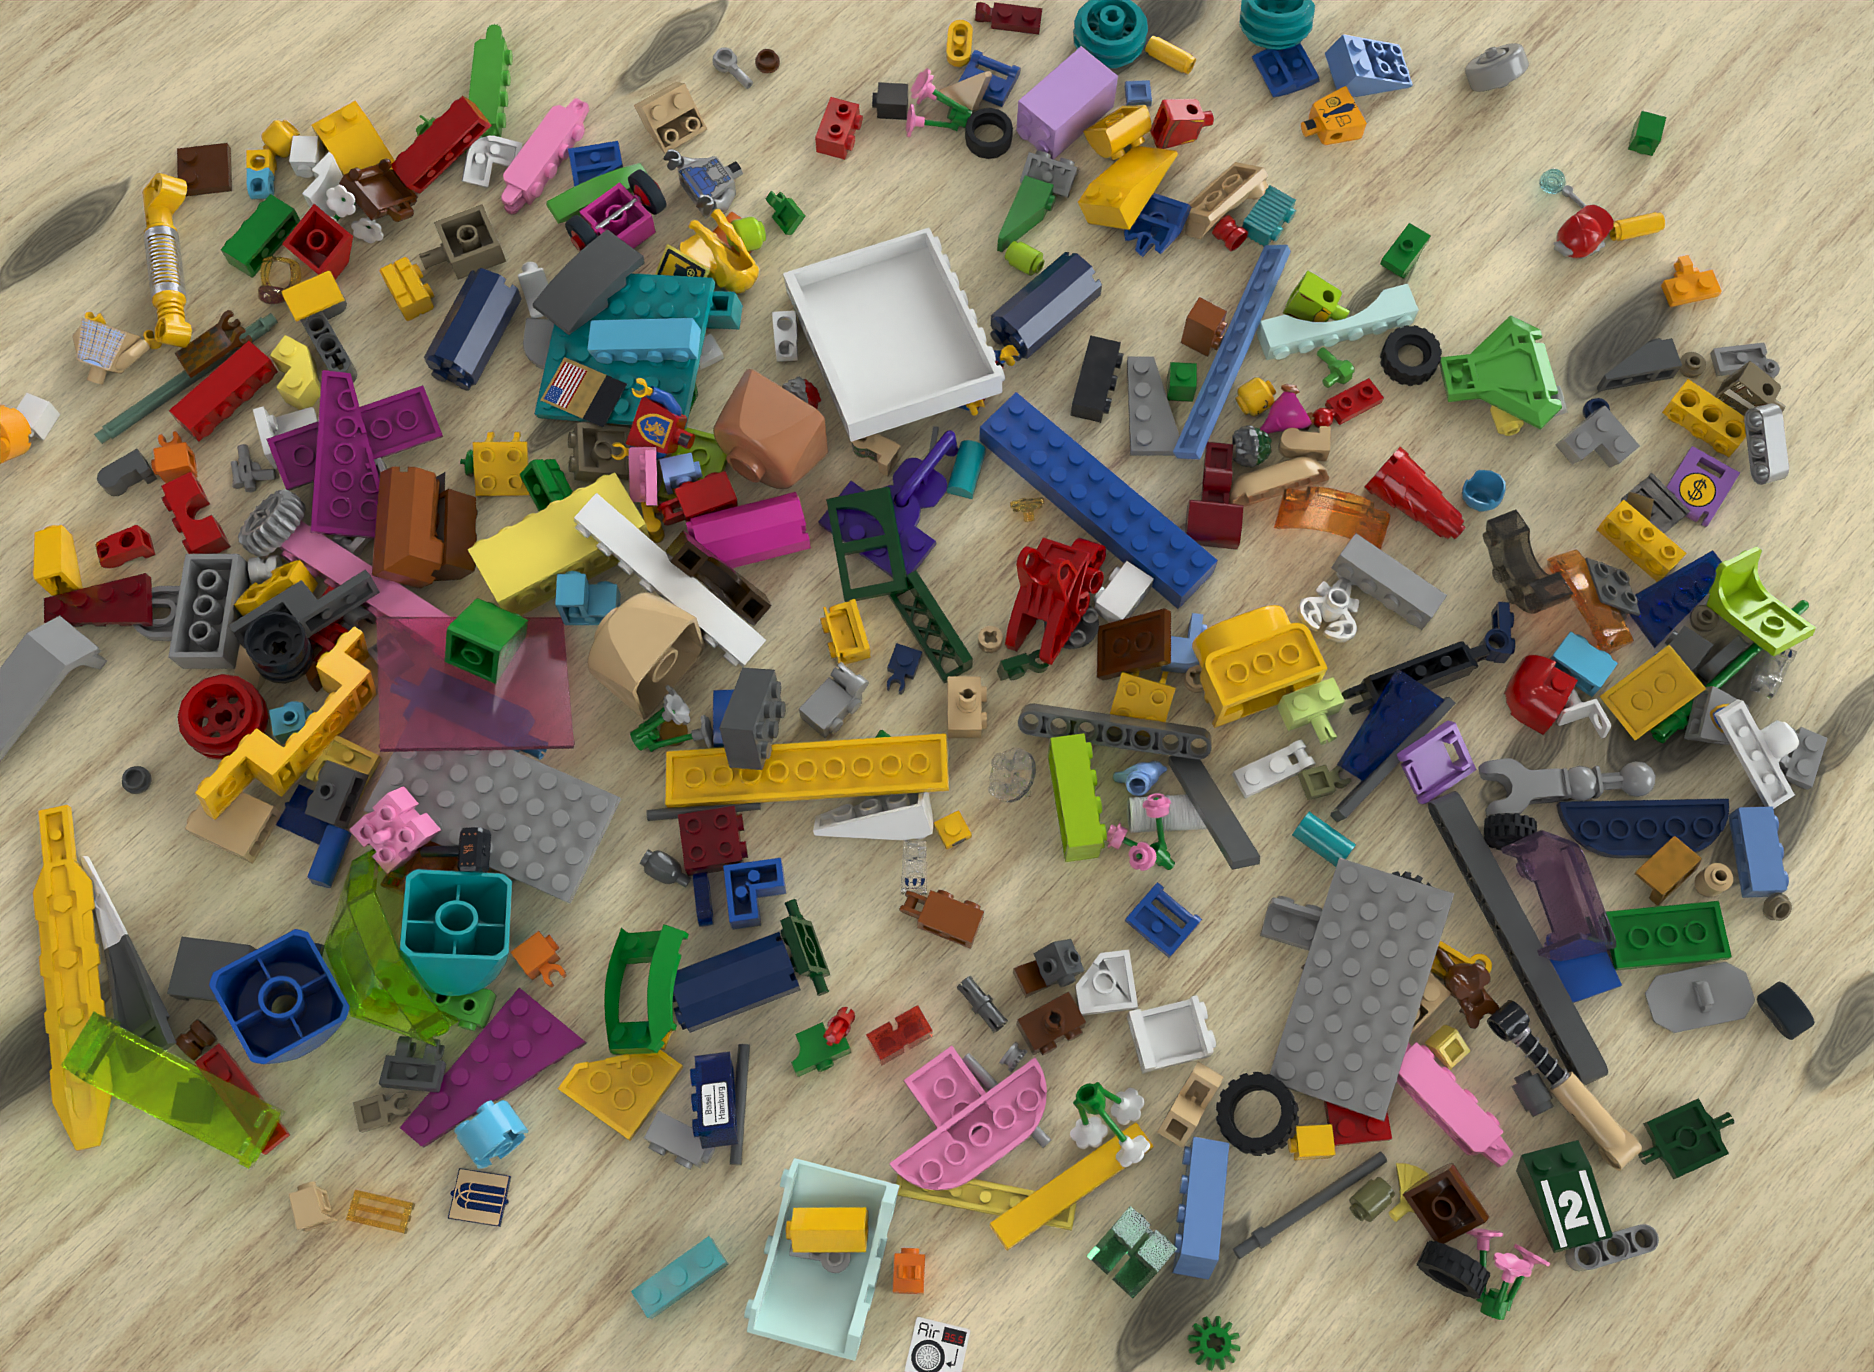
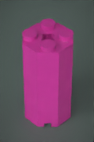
M796 492L690 518V522H686L688 534L731 568L811 548L809 535L805 532V518Z

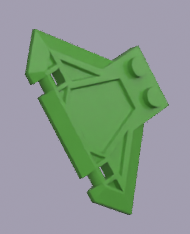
M1510 315L1471 354L1442 357L1439 366L1448 402L1481 399L1541 430L1562 409L1560 399H1551V396L1558 394L1545 344L1535 342V340L1542 338L1541 330Z

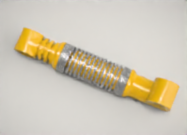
M157 173L142 192L146 219V229L143 236L150 294L153 306L157 309L158 318L155 326V340L159 343L185 348L190 342L192 328L190 323L185 321L184 306L187 303L179 235L177 229L173 226L172 215L186 197L187 184L183 179Z

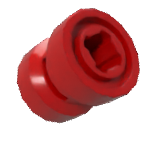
M1227 215L1217 223L1212 231V235L1216 239L1224 241L1225 247L1232 252L1246 240L1248 231L1243 227H1238L1235 219Z

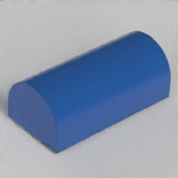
M330 824L326 827L307 876L312 884L325 888L332 887L352 835L349 831Z

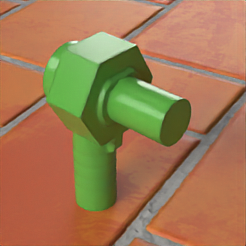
M1324 347L1319 349L1317 356L1328 364L1331 373L1322 380L1325 387L1330 388L1336 382L1346 384L1352 379L1355 369L1350 361L1337 360Z

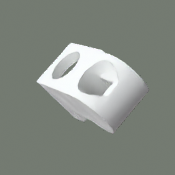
M796 311L772 312L777 362L798 361Z

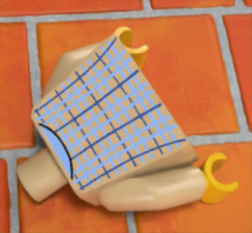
M86 312L85 318L82 317L81 325L75 331L72 338L77 353V360L91 365L87 380L103 385L107 370L122 374L148 350L160 348L162 343L155 340L152 330H146L143 333V340L140 339L141 336L105 325L106 321L101 313H98L95 317L92 312Z

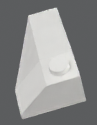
M929 792L890 794L875 797V795L865 796L866 800L862 801L859 805L853 807L851 804H845L816 816L813 828L815 836L887 840L923 839L933 833V814Z

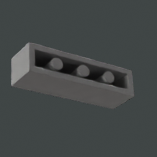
M1355 533L1331 567L1341 577L1354 583L1364 593L1371 595L1383 603L1386 608L1393 610L1406 619L1409 624L1416 626L1420 630L1426 626L1447 597L1442 591L1357 533Z

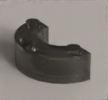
M1517 509L1487 520L1483 540L1488 547L1493 565L1492 575L1498 584H1502L1506 591L1507 599L1511 604H1516L1527 613L1535 614L1566 602L1572 597V590L1559 572L1549 575L1538 564L1531 548L1530 528Z

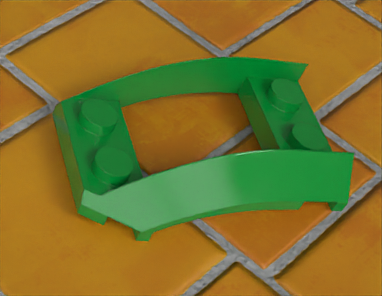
M663 924L662 930L628 933L624 929H620L609 961L604 993L606 1032L609 1051L612 1054L658 1053L665 1044L661 1040L669 1031L676 1030L677 1025L673 1023V991L678 966L682 957L678 952L682 940L688 939L689 934L687 932ZM651 963L647 986L648 1021L619 1022L620 990L626 965Z

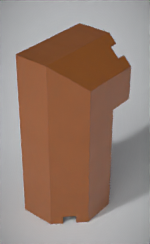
M390 467L380 472L372 576L419 589L433 583L435 577L431 575L434 570H440L443 563L444 549L442 540L436 538L438 537L436 525L440 481L436 479L434 472L418 467H408L407 472H400V467Z

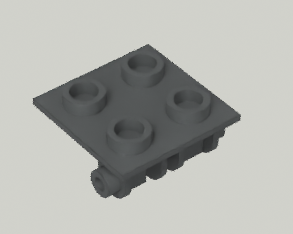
M1585 558L1601 603L1609 606L1611 617L1617 622H1622L1626 620V615L1629 613L1641 615L1637 605L1638 600L1629 584L1628 574L1622 569Z

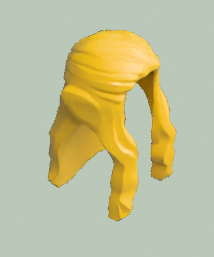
M715 209L711 213V217L728 238L737 245L740 256L722 242L716 233L711 232L699 221L692 220L688 228L693 229L696 234L681 242L679 251L710 268L707 277L713 278L720 288L723 287L729 292H735L736 294L744 293L752 288L759 275V268L747 252L743 240L736 233L733 225L727 221L723 212L720 209Z

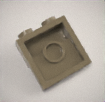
M577 422L573 432H569L568 448H573V456L569 458L568 468L569 472H574V480L595 482L599 477L610 475L614 472L619 479L629 480L628 457L625 456L621 460H616L610 454L619 455L622 453V447L612 446L614 442H620L625 448H629L630 445H627L626 441L630 427L610 425L601 427L596 424Z

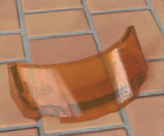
M1308 486L1305 491L1288 488L1284 490L1281 497L1274 528L1313 529L1333 533L1348 539H1352L1355 533H1357L1381 550L1391 515L1387 511L1375 509L1374 502L1353 493L1325 487Z
M1577 549L1547 559L1549 570L1554 577L1558 578L1559 583L1568 592L1589 626L1592 636L1597 640L1599 650L1605 651L1610 655L1634 642L1619 610L1600 602L1585 558Z

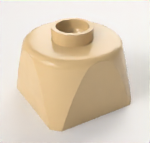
M649 592L636 594L619 607L611 610L600 622L587 660L588 670L603 686L644 720L655 711L664 700V696L669 694L665 686L669 685L674 688L701 656L705 645L697 618Z

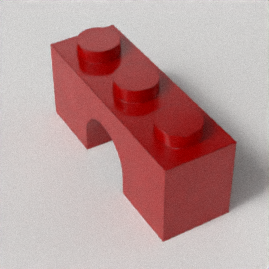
M192 472L161 485L165 496L161 497L169 512L173 511L175 518L172 519V522L179 533L183 532L186 539L182 540V543L189 554H218L231 547L221 525L213 515L195 520L196 513L203 507L210 505V502L200 482Z

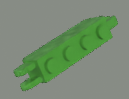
M498 24L489 25L487 27L486 39H479L474 44L469 100L476 104L492 125L478 139L487 136L501 137L502 128H506V115L504 113V107H508L506 86H510L511 83L508 66L513 63L512 50L507 48L506 41L502 35V29Z

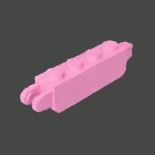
M575 98L566 108L561 105L553 106L503 173L507 187L501 195V200L505 206L506 213L515 214L519 212V209L525 203L531 205L535 198L540 197L548 180L555 176L559 165L569 157L568 149L572 148L577 141L582 139L585 132L583 122L589 112V106L586 102Z
M1417 1042L1412 1046L1408 1043L1396 1082L1466 1155L1476 1156L1481 1153L1498 1168L1503 1166L1513 1156V1152L1500 1136L1504 1131L1499 1127L1500 1123L1497 1118L1490 1112H1484L1477 1105V1098L1469 1090H1463L1455 1082L1456 1077L1446 1067L1441 1068L1436 1063L1434 1054L1426 1046H1420Z

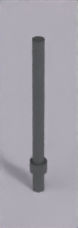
M1380 1151L1265 1228L1259 1227L1251 1233L1252 1236L1233 1248L1235 1255L1241 1259L1258 1247L1264 1248L1272 1242L1271 1238L1385 1164L1387 1158Z

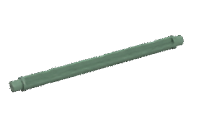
M272 313L264 318L260 317L245 328L246 332L241 334L239 339H244L247 335H250L253 343L269 332L270 328L277 324L278 321ZM241 347L234 348L193 378H190L185 370L113 420L103 425V429L94 435L101 444L110 438L113 440L126 429L224 363Z

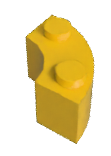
M301 560L293 561L272 570V577L262 584L258 585L256 582L252 584L239 597L234 606L242 616H245L301 580L312 593L318 583Z

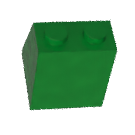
M476 598L448 626L444 662L496 684L524 641L527 634L528 620L517 613H511L497 607L494 603Z

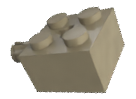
M483 204L434 222L442 241L441 246L419 254L425 270L445 261L451 262L458 280L467 277L473 270L476 273L480 268L488 269L506 262Z

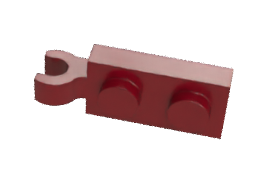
M977 2L975 21L991 22V29L1039 35L1043 8L994 2V7L991 8L986 3Z

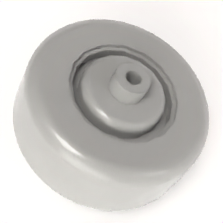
M1518 43L1499 47L1494 46L1474 58L1466 66L1465 74L1473 91L1484 92L1507 86L1525 73L1529 62L1523 46Z

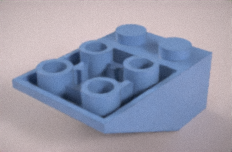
M1343 34L1325 52L1336 90L1346 86L1352 97L1372 95L1413 86L1399 44Z

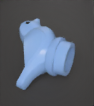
M1159 761L1139 762L1124 771L1115 772L1113 779L1115 782L1125 783L1127 790L1132 795L1142 796L1167 771V767L1163 766Z

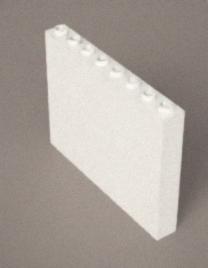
M930 228L783 273L787 294L796 311L798 320L851 442L1002 393V381H1005L1004 371L1001 365H996L993 348L991 346L987 347L985 332L982 327L978 328L976 314L973 308L969 309L967 306L968 299L964 290L960 291L958 277L955 272L951 273L948 256L946 254L942 255L940 240L938 236H933Z

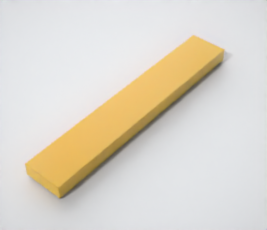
M1136 1122L1122 1131L1124 1135H1128L1131 1139L1139 1135L1145 1137L1150 1143V1148L1144 1155L1153 1149V1144ZM1115 1136L990 1223L989 1226L1007 1251L1126 1168L1122 1167L1116 1159V1154L1121 1150L1118 1137Z

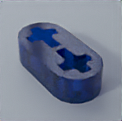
M708 872L693 874V886L699 927L714 925Z

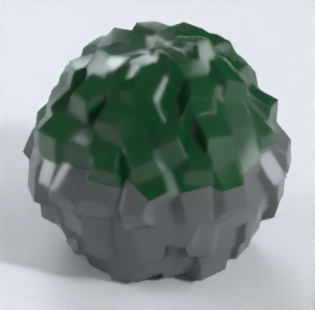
M1253 426L1241 427L1232 435V444L1236 445V452L1238 453L1233 460L1241 466L1250 468L1263 463L1272 453L1270 445L1272 439L1259 428Z

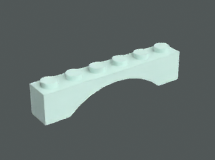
M1404 284L1383 290L1370 306L1354 316L1331 322H1310L1288 315H1281L1260 321L1256 334L1266 360L1274 358L1280 360L1293 353H1307L1317 347H1331L1341 341H1355L1364 335L1372 333L1378 335L1388 329L1411 325L1419 309L1409 285Z

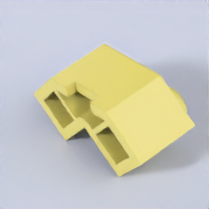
M284 335L270 354L279 371L286 374L276 388L284 401L299 410L313 407L320 397L321 390L316 361L307 346Z

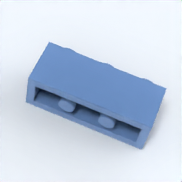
M1739 807L1729 814L1728 817L1742 898L1769 897L1775 893L1787 891L1789 877L1783 867L1784 849L1782 844L1779 843L1777 833L1779 821L1777 816L1774 815L1773 807Z

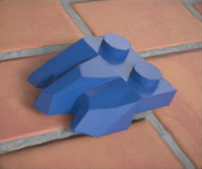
M1153 193L1131 229H1124L1125 241L1138 239L1135 251L1142 257L1154 245L1155 250L1162 254L1182 232L1192 207L1187 203Z

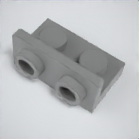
M1039 150L1036 151V154L1029 152L1020 183H1022L1026 175L1053 184L1054 194L1068 198L1075 176L1079 172L1078 168L1074 166L1075 162L1065 158H1060V161L1050 159V154Z
M1285 896L1273 897L1268 903L1260 936L1309 951L1322 908L1310 904L1305 905V907L1294 904L1293 899Z

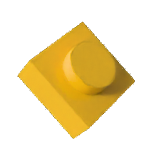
M959 810L934 822V827L946 850L972 837Z

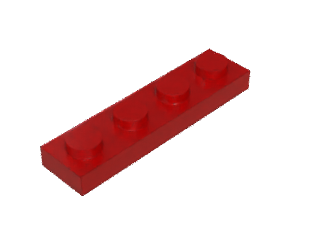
M218 1043L195 1061V1064L262 1154H268L290 1136V1133L223 1044Z

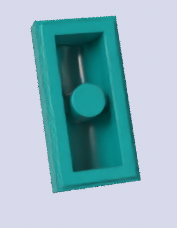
M972 440L961 441L947 487L948 494L973 499L986 454V448L982 444Z
M1310 811L1292 834L1293 837L1335 867L1339 858L1346 860L1356 846L1355 843Z

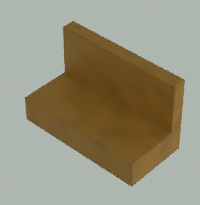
M1674 836L1635 872V875L1653 889L1649 899L1659 906L1697 870L1702 858Z

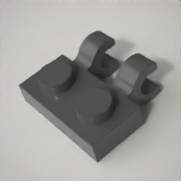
M399 1036L395 1056L386 1055L379 1085L382 1088L439 1093L446 1068V1063L441 1060L445 1046L440 1045L439 1039H427L424 1057L413 1058L416 1043L411 1042V1037Z

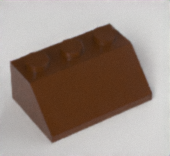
M447 489L439 494L438 500L445 497L444 553L440 570H434L431 575L435 577L434 581L460 580L475 572L476 564L468 551L477 541L476 518L478 510L476 508V497L452 489ZM437 513V525H436V529H437V527H438V525H439V522H440V516H439L438 513Z

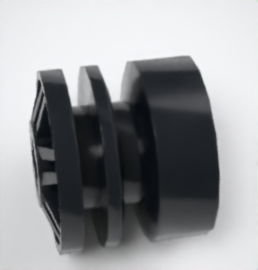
M269 612L253 620L245 631L244 645L246 652L256 670L264 679L273 683H290L305 675L311 667L314 656L313 648L303 625L296 617L285 612Z

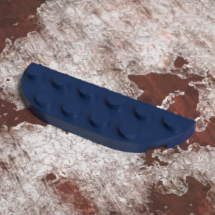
M1729 798L1559 802L1556 805L1560 820L1569 835L1590 852L1609 858H1651L1674 836L1692 851L1698 853L1717 839L1724 830L1729 816Z

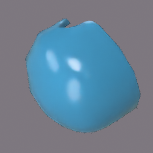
M1478 470L1471 479L1465 481L1462 488V499L1470 508L1477 511L1493 510L1499 506L1504 498L1506 482L1501 475L1491 470Z

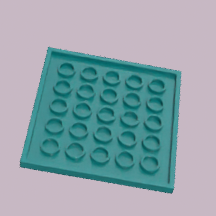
M631 273L626 277V286L607 299L608 307L570 335L554 324L534 414L541 419L589 422L541 401L542 396L565 357L627 384L606 423L633 424L641 398L634 396L631 388L637 391H641L644 388L643 385L636 382L637 378H643L648 387L654 386L672 394L682 408V414L687 417L688 423L715 287L713 278ZM693 318L701 329L698 359H688L686 362L663 360L662 362L655 363L648 360H637L636 363L612 361V363L604 364L596 361L587 350L592 320Z

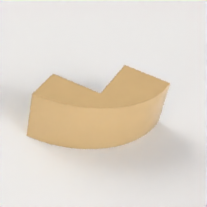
M1198 1061L1157 1133L1184 1148L1224 1077Z

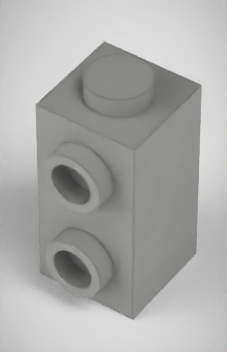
M660 1111L657 1112L644 1137L650 1142L649 1149L662 1156L665 1155L666 1151L677 1156L675 1162L690 1170L693 1165L701 1168L703 1162L708 1164L715 1151V1147L712 1146L714 1140L710 1136Z

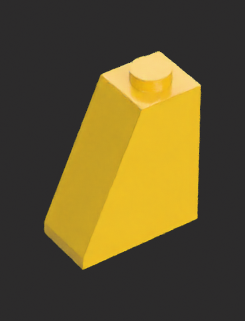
M51 525L34 534V580L52 596L83 589L73 536L63 525Z

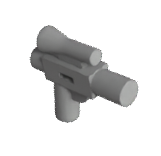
M241 444L237 447L239 465L237 461H231L233 488L245 487L246 492L256 491V481L276 479L275 469H261L257 462H252L248 445Z

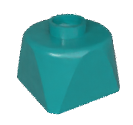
M416 869L406 876L400 961L405 972L413 982L435 994L460 996L485 988L499 976L509 954L512 881L506 875L499 873Z

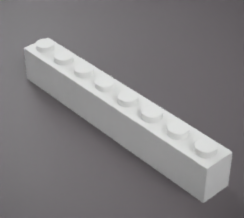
M597 493L574 517V522L577 523L575 529L585 538L592 536L599 542L596 547L606 556L614 555L620 561L617 565L628 575L636 574L641 579L639 584L649 593L655 591L664 600L695 616L700 631L705 634L702 637L703 640L714 649L718 645L726 652L723 657L735 667L738 664L743 667L766 641L698 580L690 578L669 561L667 554Z

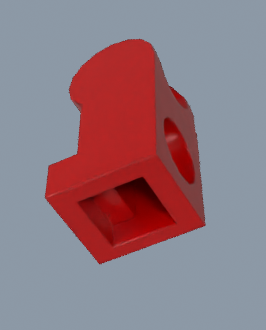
M138 525L111 534L95 544L99 563L103 568H116L127 561L141 556L146 559L156 555L150 534Z

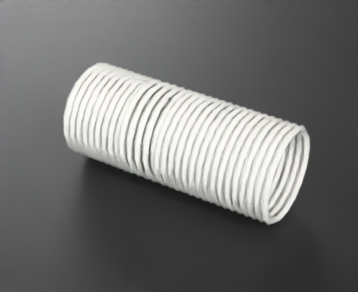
M1187 794L1165 796L1170 799L1171 804H1169V814L1162 817L1164 832L1166 830L1189 831V829H1207ZM1147 796L1128 797L1127 819L1128 828L1131 833L1157 831L1156 819L1148 817L1146 809L1142 806L1143 802L1147 800Z

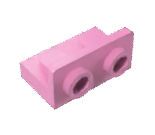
M656 447L629 448V491L633 502H646V505H657Z

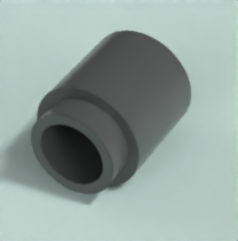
M1528 1070L1514 1078L1517 1084L1513 1085L1512 1088L1525 1111H1529L1532 1117L1554 1107L1551 1102L1552 1096L1539 1073L1532 1075L1531 1071Z

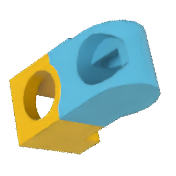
M269 149L246 150L247 190L251 199H266L270 194L274 196L273 181L275 170H277V160Z

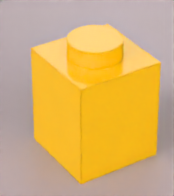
M1332 1124L1296 1126L1294 1128L1296 1131L1294 1137L1287 1140L1289 1152L1294 1153V1160L1328 1159L1336 1155Z

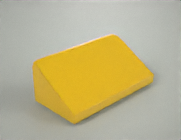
M331 271L324 272L282 291V295L296 322L345 301Z

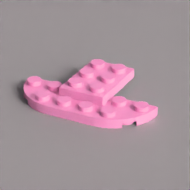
M950 1046L907 1077L904 1083L937 1129L897 1157L889 1165L907 1182L928 1190L954 1189L976 1178L1022 1144L1037 1128L1045 1110L1047 1096L1044 1073L1037 1059L1033 1058L986 1093L953 1046Z

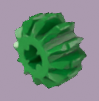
M1207 1316L1203 1317L1204 1329L1197 1323L1192 1325L1193 1330L1199 1335L1187 1336L1188 1341L1196 1342L1197 1345L1196 1347L1189 1348L1188 1352L1189 1354L1200 1353L1195 1360L1197 1365L1202 1364L1207 1359V1370H1213L1215 1361L1218 1368L1224 1370L1226 1365L1223 1357L1230 1363L1236 1361L1229 1351H1240L1241 1347L1239 1345L1231 1344V1340L1240 1337L1239 1333H1232L1230 1335L1227 1333L1233 1325L1231 1322L1225 1323L1221 1328L1220 1316H1215L1213 1326ZM1211 1334L1214 1339H1220L1221 1345L1217 1346L1219 1349L1217 1352L1214 1348L1207 1347V1341L1211 1340L1209 1338Z

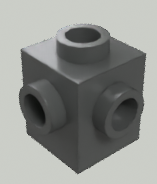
M1072 939L1052 942L1033 953L1046 986L1059 984L1060 987L1070 985L1076 981L1075 976L1085 971Z

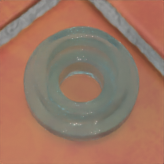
M1550 169L1544 172L1539 180L1540 187L1550 194L1561 192L1566 184L1563 172L1558 169Z

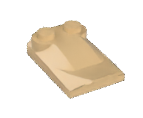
M1238 162L1231 165L1188 203L1192 208L1185 223V234L1189 237L1202 239L1225 213L1234 209L1246 199L1252 198L1256 200L1262 197L1268 187L1266 182L1268 175L1264 167Z

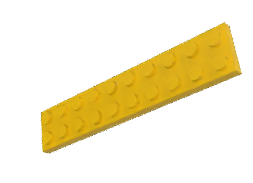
M946 733L771 745V756L769 759H766L762 770L730 768L725 748L666 751L665 805L667 808L949 791Z

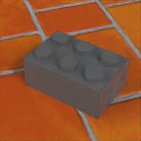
M742 667L719 727L730 768L762 770L766 759H769L771 756L773 738H777L780 718H784L786 712V704L781 700V682L777 681L776 673L773 669Z

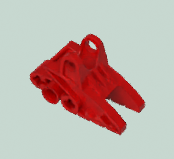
M1043 537L1037 549L1026 546L1021 550L1016 563L1020 589L1007 628L1005 639L1007 649L1017 652L1025 641L1026 636L1029 635L1036 624V620L1040 619L1046 621L1047 624L1039 658L1044 663L1053 664L1061 648L1064 647L1071 636V632L1074 631L1081 617L1087 611L1090 603L1089 593L1095 594L1102 587L1104 574L1099 569L1106 557V547L1104 545L1083 538H1077L1071 546Z

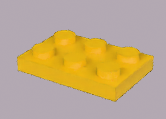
M1668 645L1599 697L1633 739L1637 740L1706 690V688L1675 650Z

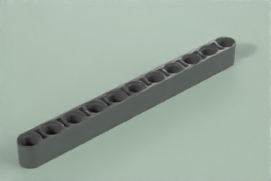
M1453 791L1428 802L1429 813L1568 1073L1573 1072L1584 1086L1607 1076L1608 1068L1605 1060L1462 797L1458 792Z

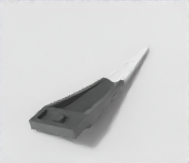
M81 856L83 869L92 880L95 912L102 938L112 996L116 1047L127 1074L136 1073L176 1044L167 1021L170 1016L88 856Z

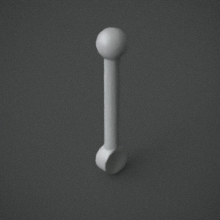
M1566 185L1563 187L1562 194L1564 196L1570 197L1581 208L1587 206L1573 193L1571 186Z

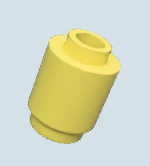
M1491 405L1490 412L1498 433L1505 434V436L1517 434L1524 425L1523 420Z

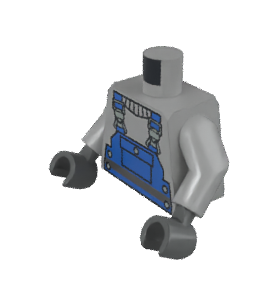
M669 149L663 159L669 161L667 164L668 169L674 170L676 167L678 168L681 186L705 219L711 216L715 209H720L722 212L728 210L736 195L734 179L743 175L742 169L736 161L724 167L715 156L709 158H688L681 156L674 149Z

